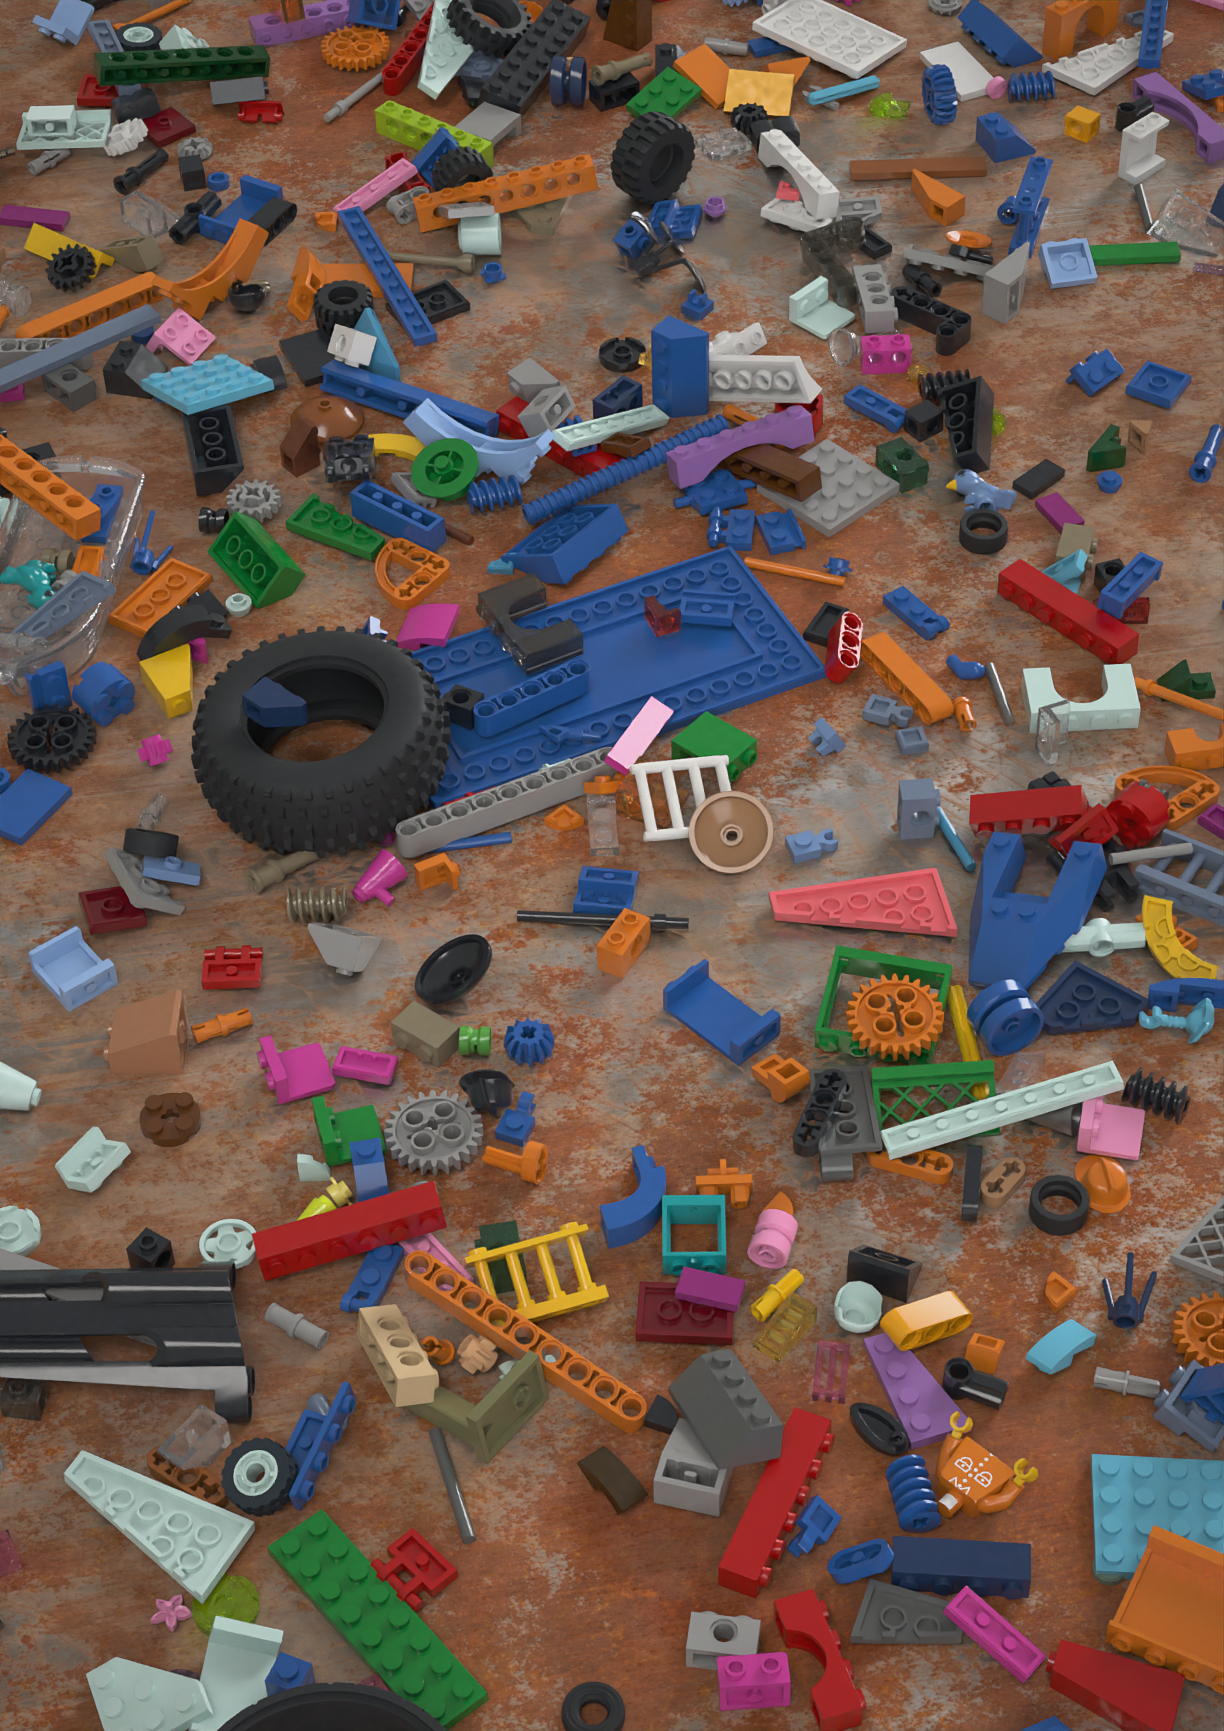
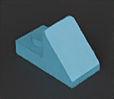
M1079 549L1042 570V573L1077 594L1081 584L1079 576L1085 569L1084 565L1088 555L1082 549Z

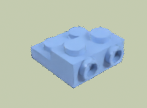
M1072 238L1067 241H1049L1041 244L1038 256L1043 274H1047L1050 289L1096 283L1098 277L1087 238Z

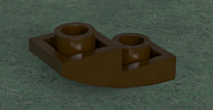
M605 1446L577 1462V1465L594 1491L601 1488L618 1515L648 1496L631 1471Z

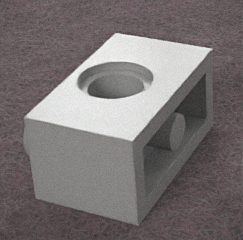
M565 385L546 388L532 400L518 415V418L528 437H533L548 429L551 432L555 430L576 405Z
M711 1611L691 1612L686 1644V1667L717 1670L718 1657L758 1654L761 1620L752 1619L744 1615L736 1617L723 1616ZM726 1638V1639H729L730 1641H728V1642H720V1641H718V1639Z

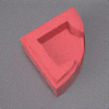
M780 181L776 198L799 201L800 192L797 188H791L790 183Z

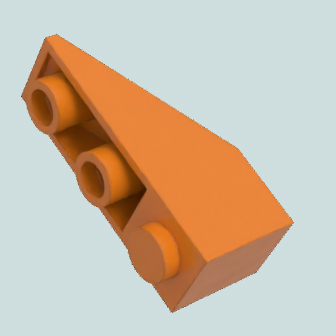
M916 169L912 170L911 190L929 218L947 227L964 216L966 196Z

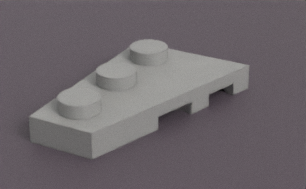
M113 847L108 848L104 856L132 905L140 909L146 907L179 916L182 914L185 906L179 900L173 901L168 896L170 890L165 885L158 884L151 878L142 876V861L134 853Z

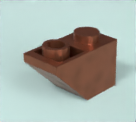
M302 414L297 416L280 445L282 466L296 478L321 465L319 456L321 451L317 438L318 428L314 422L309 421Z

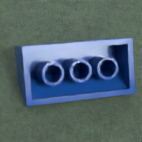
M971 0L957 17L963 23L961 27L970 35L974 33L972 37L981 45L985 43L984 48L992 55L996 53L995 58L1004 66L1008 63L1016 68L1041 60L1043 57L998 15L978 0Z
M668 316L651 330L652 404L671 418L707 415L709 413V333L672 316Z

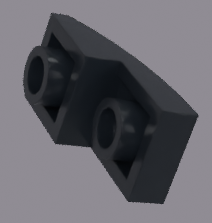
M459 75L458 84L463 88L462 97L468 101L469 105L477 106L484 82L479 77Z

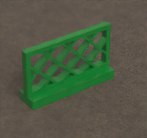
M993 1060L871 1068V1088L879 1130H883L882 1124L889 1116L901 1125L914 1121L920 1114L924 1117L931 1116L924 1109L933 1099H936L946 1107V1111L954 1109L964 1096L972 1103L978 1102L979 1100L969 1093V1090L975 1084H988L989 1094L985 1099L996 1096ZM960 1085H968V1086L964 1089V1088H963L962 1086H960ZM946 1086H952L961 1093L952 1104L938 1095ZM931 1087H937L935 1091L931 1089ZM922 1088L930 1095L921 1107L908 1097L913 1089ZM892 1090L900 1098L891 1108H888L880 1101L879 1091ZM903 1101L916 1110L907 1122L894 1112ZM881 1109L886 1112L883 1117H881ZM1000 1127L965 1138L999 1136Z

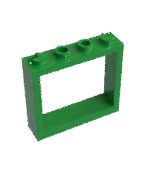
M836 945L815 1027V1048L827 1052L848 1053L856 1057L865 1056L881 1059L880 1051L871 1056L869 1046L860 1049V1040L853 1041L852 1032L829 1028L842 973L880 980L881 975H884L887 980H892L893 974H896L898 980L901 981L906 975H909L910 983L920 979V987L930 985V988L939 990L937 1002H942V1012L945 1014L952 983L953 965ZM931 1041L930 1050L921 1046L920 1056L911 1051L908 1060L903 1054H898L897 1061L893 1060L892 1054H887L885 1059L881 1060L910 1065L933 1064L938 1041Z

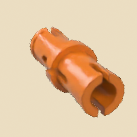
M244 1007L222 1015V1013L217 1014L214 1019L192 1025L191 1031L195 1042L198 1044L220 1035L222 1037L228 1036L229 1032L253 1025V1020L248 1007Z

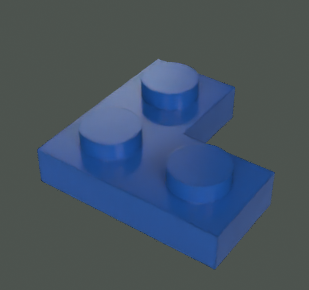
M1214 69L1209 71V74L1193 75L1190 79L1182 81V90L1204 100L1224 95V72L1221 69Z

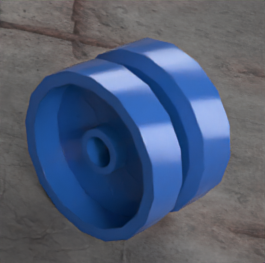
M1002 980L982 990L972 1000L967 1009L966 1017L989 1052L996 1056H1008L1028 1046L1041 1032L1045 1019L1042 1011L1031 1000L1022 984L1015 980Z

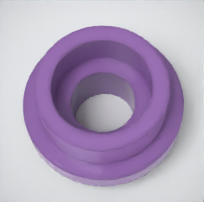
M718 196L709 197L704 204V212L712 217L724 214L727 209L724 199Z

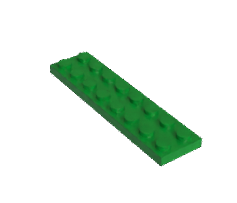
M323 1509L267 1546L268 1554L389 1692L397 1694L406 1701L407 1699L424 1709L446 1731L488 1701V1693L413 1609L396 1596L397 1592L386 1580L382 1583L376 1577L377 1572L370 1566L371 1563Z

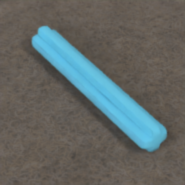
M873 75L809 93L807 101L812 106L872 90L879 87L880 80Z

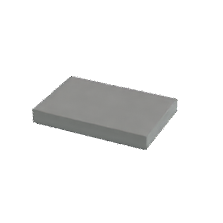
M485 202L438 206L439 215L448 219L495 215L494 206Z

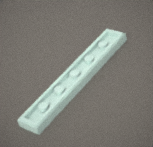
M652 404L555 429L552 431L555 436L553 440L566 451H571L601 443V441L617 432L631 435L665 426L669 421V417Z

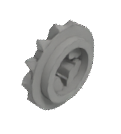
M928 0L929 9L933 10L935 14L950 15L951 13H958V10L962 9V0Z
M200 136L183 139L178 144L177 149L179 157L200 154L201 160L210 156L213 151L212 143L208 141V138L201 139Z

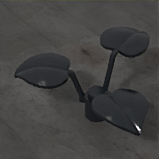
M633 212L629 219L638 223L652 239L647 249L641 253L642 256L632 262L637 272L644 278L652 271L657 273L659 270L684 264L695 277L702 294H707L708 287L703 275L686 258L658 266L661 262L658 255L673 244L681 255L685 253L684 247L679 239L674 236L669 226L661 221L659 226L669 239V242L656 252L651 251L655 244H660L656 232L642 212Z

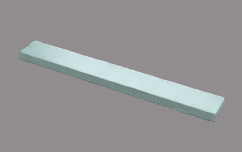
M1113 1061L882 1130L880 1131L881 1141L889 1160L1120 1091L1124 1089V1083Z

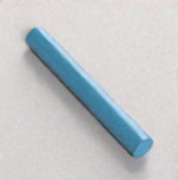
M936 807L939 811V827L966 870L973 871L977 864L941 807Z

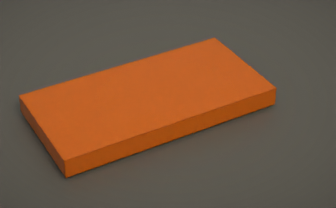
M365 263L322 264L325 273L324 285L333 281L354 280L357 283L365 284V287H369L373 298H385ZM394 263L412 292L414 263Z
M170 558L107 616L108 623L143 638L150 627L160 618L168 614L177 605L183 607L187 604L186 601L196 592L201 593L213 582L212 574Z

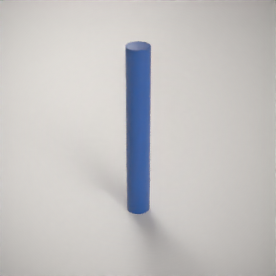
M511 832L461 838L428 853L512 843Z

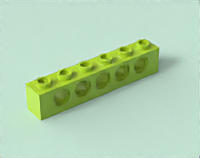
M388 100L375 110L378 134L420 151L437 130L443 127L457 140L459 147L461 146L464 149L467 146L471 149H476L481 153L490 168L494 166L493 143L397 104L394 101Z

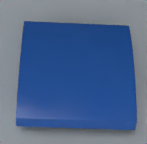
M677 199L655 202L649 222L657 236L666 237L659 226V222L663 221L678 239L693 238L703 214L701 204L679 207Z
M583 866L578 879V891L573 903V913L620 915L624 908L632 910L639 871Z

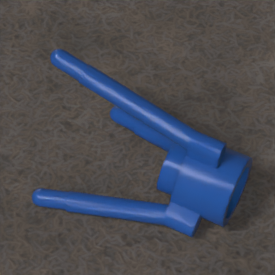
M154 510L150 511L141 546L138 537L134 541L130 568L139 575H147L151 570L157 571L159 564L173 549V546L169 545L155 560L153 552L146 548L154 521Z

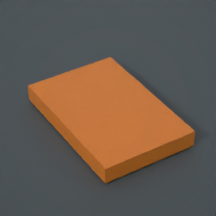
M706 44L674 61L673 67L683 77L702 88L701 95L716 110L724 106L730 68Z

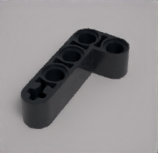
M898 286L892 289L891 296H894V304L898 310V319L936 335L935 351L939 355H953L969 342L972 317L968 313L909 287Z

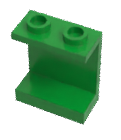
M707 711L671 740L672 760L687 759L690 756L697 758L727 755L729 757V764L726 765L729 782H734L746 768L753 766L758 758L757 739Z

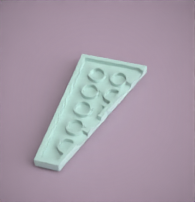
M83 1450L64 1472L65 1482L202 1604L255 1531L254 1521Z

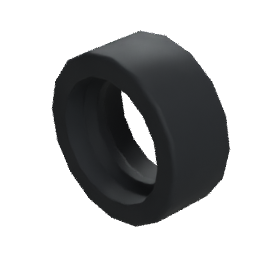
M976 509L966 513L960 520L959 542L969 552L989 555L997 553L1005 547L1008 537V521L999 512L990 509ZM987 528L996 533L992 535H978L971 530Z
M127 828L123 851L161 858L168 856L176 857L179 836L154 830Z
M1046 1176L1037 1181L1032 1188L1028 1212L1031 1221L1038 1229L1051 1235H1070L1080 1230L1086 1223L1090 1197L1087 1189L1070 1176ZM1050 1196H1063L1072 1200L1078 1208L1070 1214H1053L1043 1208L1041 1201Z

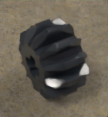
M748 102L747 104H739L738 107H734L730 117L732 129H734L736 134L741 133L742 136H750L751 123L758 120H768L767 111L764 110V106H757V103L749 104Z

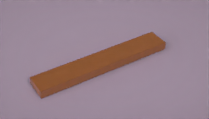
M985 157L849 161L851 180L912 179L913 169L931 178L985 177L987 171Z

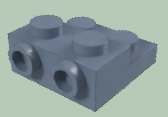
M1193 1359L1185 1368L1179 1365L1171 1374L1168 1381L1173 1385L1169 1391L1164 1388L1155 1398L1153 1405L1157 1409L1152 1416L1176 1435L1180 1436L1183 1432H1186L1203 1447L1212 1452L1218 1447L1224 1437V1425L1218 1420L1212 1423L1205 1418L1208 1412L1193 1400L1186 1403L1180 1398V1395L1196 1371L1204 1368Z

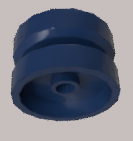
M554 56L550 75L551 104L564 106L569 97V102L572 106L583 107L587 89L586 58L574 57L569 68L566 56Z

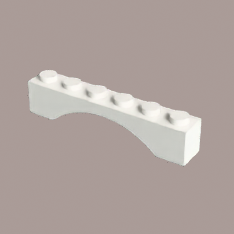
M773 129L770 132L761 133L758 158L767 168L782 166L792 175L799 187L806 210L815 219L836 217L840 193L837 188L782 131Z

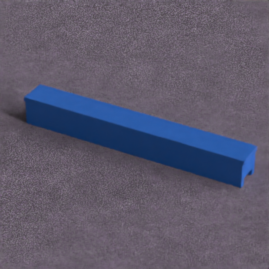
M331 360V362L321 367V372L324 375L323 383L320 385L319 390L345 397L405 419L428 398L442 412L463 426L489 437H498L499 414L336 360Z

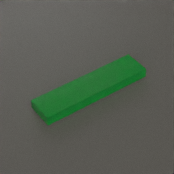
M1177 241L1089 245L1094 266L1180 262L1181 259Z

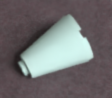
M0 1061V1109L29 1111L32 1105L37 1107L42 1093V1089L37 1088L38 1082Z

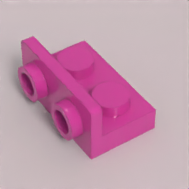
M786 1652L722 1656L717 1658L720 1711L790 1706L791 1682Z

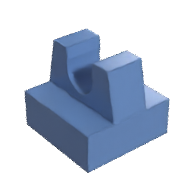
M822 717L814 723L816 729L808 739L814 746L822 742L816 748L822 756L827 755L833 750L839 753L847 746Z

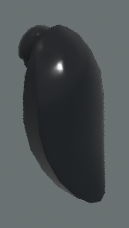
M854 1403L850 1406L852 1426L866 1444L876 1451L889 1455L900 1454L907 1450L910 1442L904 1427L893 1415L872 1404Z

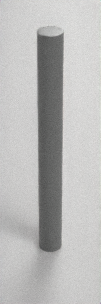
M436 1427L429 1431V1436L463 1543L471 1544L476 1540V1536L442 1430Z

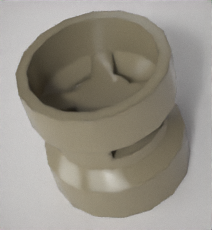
M46 547L42 553L41 561L54 564L56 572H59L61 575L65 570H72L75 555L71 550L59 552L55 548Z

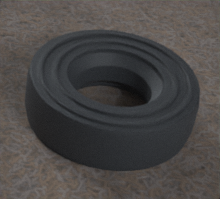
M585 1682L574 1687L567 1694L562 1705V1723L566 1731H621L625 1722V1706L620 1694L613 1687L602 1682ZM589 1703H598L605 1707L607 1716L601 1723L590 1725L580 1718V1711Z

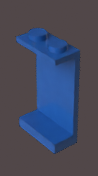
M243 175L240 178L241 195L215 219L202 214L198 216L200 235L226 244L239 219L249 220L273 197L283 199L282 186Z
M703 959L697 965L691 966L685 974L675 981L669 982L663 989V1009L738 1066L780 1035L781 1015L774 1009H771L763 1016H760L709 978V961Z

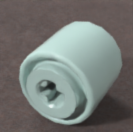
M499 213L489 216L461 218L460 222H458L459 248L460 250L462 249L463 255L464 253L474 254L475 256L501 255L502 231Z

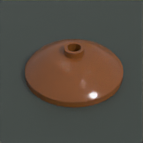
M322 395L308 399L301 403L290 417V426L293 425L297 416L301 414L309 421L314 422L318 428L317 438L319 446H324V441H328L333 436L352 439L360 432L364 423L361 408L353 401L336 395Z

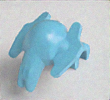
M1205 998L1193 1007L1192 1012L1186 1018L1162 1014V1010L1154 1006L1152 1016H1147L1143 1011L1139 1012V1022L1141 1026L1148 1029L1157 1028L1160 1025L1173 1026V1028L1179 1027L1180 1029L1185 1028L1191 1035L1187 1044H1192L1193 1042L1196 1043L1202 1035L1210 1032L1214 1025L1215 1011L1211 1000Z

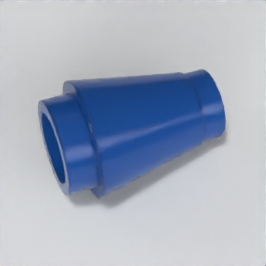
M1015 196L1007 197L997 210L998 218L1005 224L1015 223L1020 217V213L1012 212Z

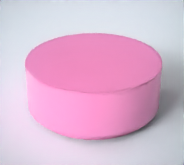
M1001 76L994 77L986 86V94L992 99H998L1007 91L1008 83Z

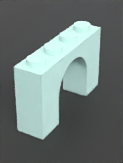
M1131 664L1104 665L1101 683L1104 696L1090 703H1075L1062 698L1054 689L1050 667L1023 669L1021 691L1029 733L1138 728L1141 708Z

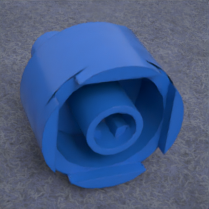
M98 662L87 668L80 675L83 680L79 686L75 684L72 690L73 701L102 727L108 726L113 718L122 713L128 714L135 706L133 701L135 695L134 684L111 663Z

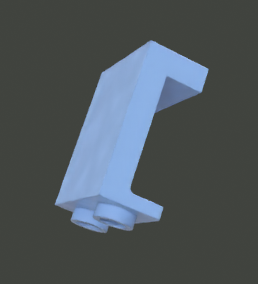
M78 926L61 933L59 936L37 946L28 953L32 972L68 1012L118 985L115 965L109 958L102 961L84 942Z

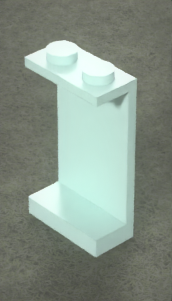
M215 1616L199 1681L205 1689L213 1715L198 1724L192 1723L189 1731H217L225 1722L241 1710L252 1704L255 1705L257 1701L268 1697L265 1679L276 1661L284 1631Z

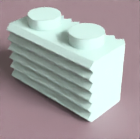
M30 106L26 117L29 136L31 138L33 136L54 137L55 135L57 137L59 135L61 137L64 135L71 137L77 125L75 106Z

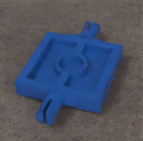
M728 469L717 470L708 474L703 481L682 488L686 496L674 498L673 505L675 509L688 505L697 509L700 515L711 513L714 507H720L722 510L748 503L747 493L744 490L755 488L756 482L749 479L739 481L734 478Z

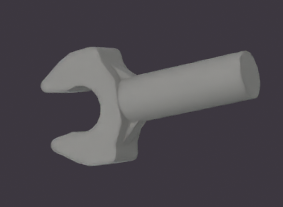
M810 86L809 92L803 90V102L810 105L807 101L809 93L823 90V88ZM834 100L822 103V105L834 111H837L840 106Z

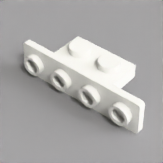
M753 323L737 333H729V331L718 333L715 336V340L709 341V355H750L767 344L760 323Z

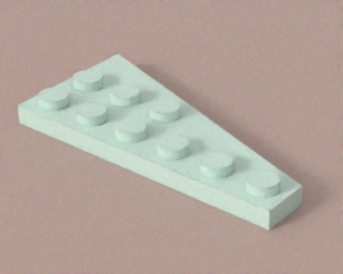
M452 0L434 1L417 86L435 100L474 52V47L470 44L465 45L463 43L464 39L461 36H455V28H450L448 25L450 20L446 19L447 8Z

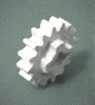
M137 118L132 121L129 119L124 123L116 124L112 127L111 133L108 134L106 147L103 148L108 156L112 155L113 157L117 154L122 155L130 150L133 151L138 147L137 144L144 140L142 137L147 136L146 132L148 129L142 119L138 120Z

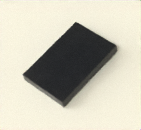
M447 280L412 292L431 325L470 310V302ZM385 303L388 313L401 325L389 303Z
M323 328L279 341V348L305 387L322 383L324 373L321 372V367L331 362V360H335V355L327 352L331 339Z

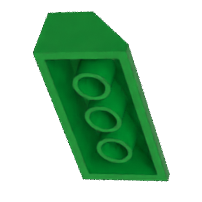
M234 511L207 551L239 589L251 598L252 603L258 609L292 596L306 576L304 571L256 519Z

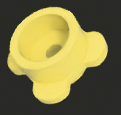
M330 1177L333 1183L325 1189L338 1207L341 1208L347 1203L352 1205L349 1198L353 1194L342 1180L337 1184L335 1179Z

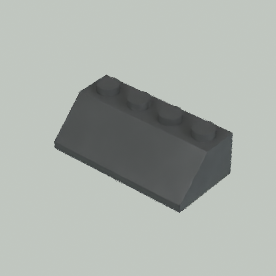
M731 1349L701 1354L668 1387V1393L718 1470L781 1457L783 1423Z

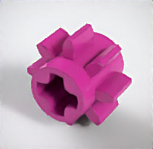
M159 734L141 741L143 748L137 750L141 762L148 761L151 767L169 761L167 754L173 751L169 739L162 740Z

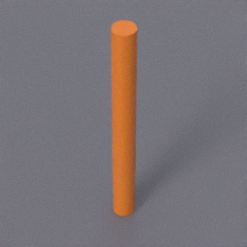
M746 557L744 561L747 567L840 587H844L846 583V577L750 557Z

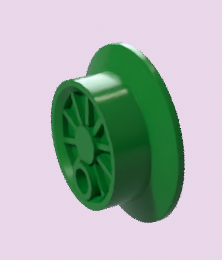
M457 438L441 439L429 444L417 455L411 468V479L416 489L425 496L441 501L456 500L464 496L470 483L475 481L479 468V458L473 446L468 442Z

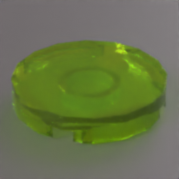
M223 1574L203 1604L193 1596L194 1599L191 1604L192 1618L197 1628L206 1636L210 1635L215 1616L255 1624L260 1613V1599L254 1584L247 1578L237 1574V1577Z

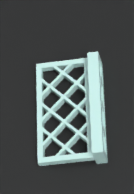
M111 110L75 111L77 125L71 137L69 135L67 137L65 135L63 137L55 135L54 137L33 136L32 138L29 136L26 122L28 112H23V125L16 143L17 150L106 147L108 134L111 133L113 127Z

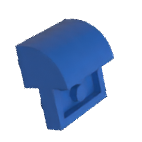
M440 127L414 157L411 164L416 166L417 171L434 187L432 182V169H436L434 164L436 161H440V156L442 154L446 155L448 150H456V147H459V143L447 129Z

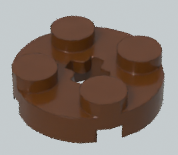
M188 1092L149 1096L145 1100V1106L141 1110L139 1118L141 1130L146 1139L147 1137L152 1139L155 1145L161 1147H175L188 1142V1137L194 1131L197 1134L200 1130L202 1121L199 1106ZM177 1117L173 1119L172 1123H167L166 1118Z

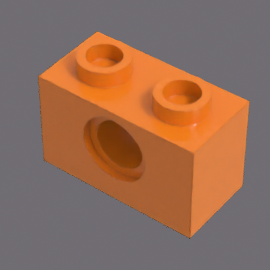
M624 908L597 944V969L623 979L651 941L650 917Z

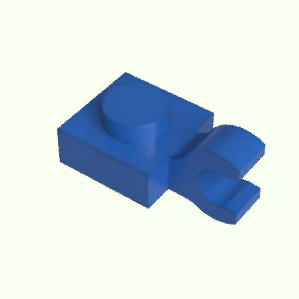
M523 1091L518 1100L516 1111L510 1109L505 1111L495 1130L496 1139L521 1147L525 1146L536 1125L535 1117L531 1116L536 1107V1104L532 1103L535 1097L534 1094Z
M818 1495L811 1497L795 1521V1524L802 1530L791 1540L787 1550L797 1558L801 1552L807 1554L813 1547L814 1542L818 1545L826 1543L842 1517Z

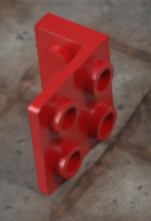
M1098 803L1095 807L1087 806V813L1065 831H1056L1047 839V842L1055 850H1060L1067 858L1074 841L1103 844L1109 841L1119 829L1106 808Z

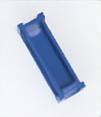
M1140 552L1100 592L1097 608L1100 610L1104 609L1106 613L1121 619L1123 612L1155 580L1158 581L1160 579L1163 562Z

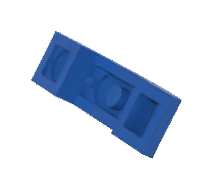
M1178 978L1149 985L1148 999L1151 1000L1149 1010H1153V1007L1157 1006L1162 1011L1176 1012L1177 1004L1196 1006L1205 998L1211 1000L1214 1008L1224 1009V981Z

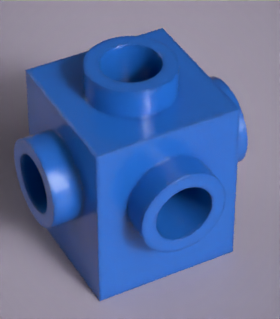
M629 219L621 227L613 242L620 253L635 261L642 256L641 253L647 249L652 239L638 223Z

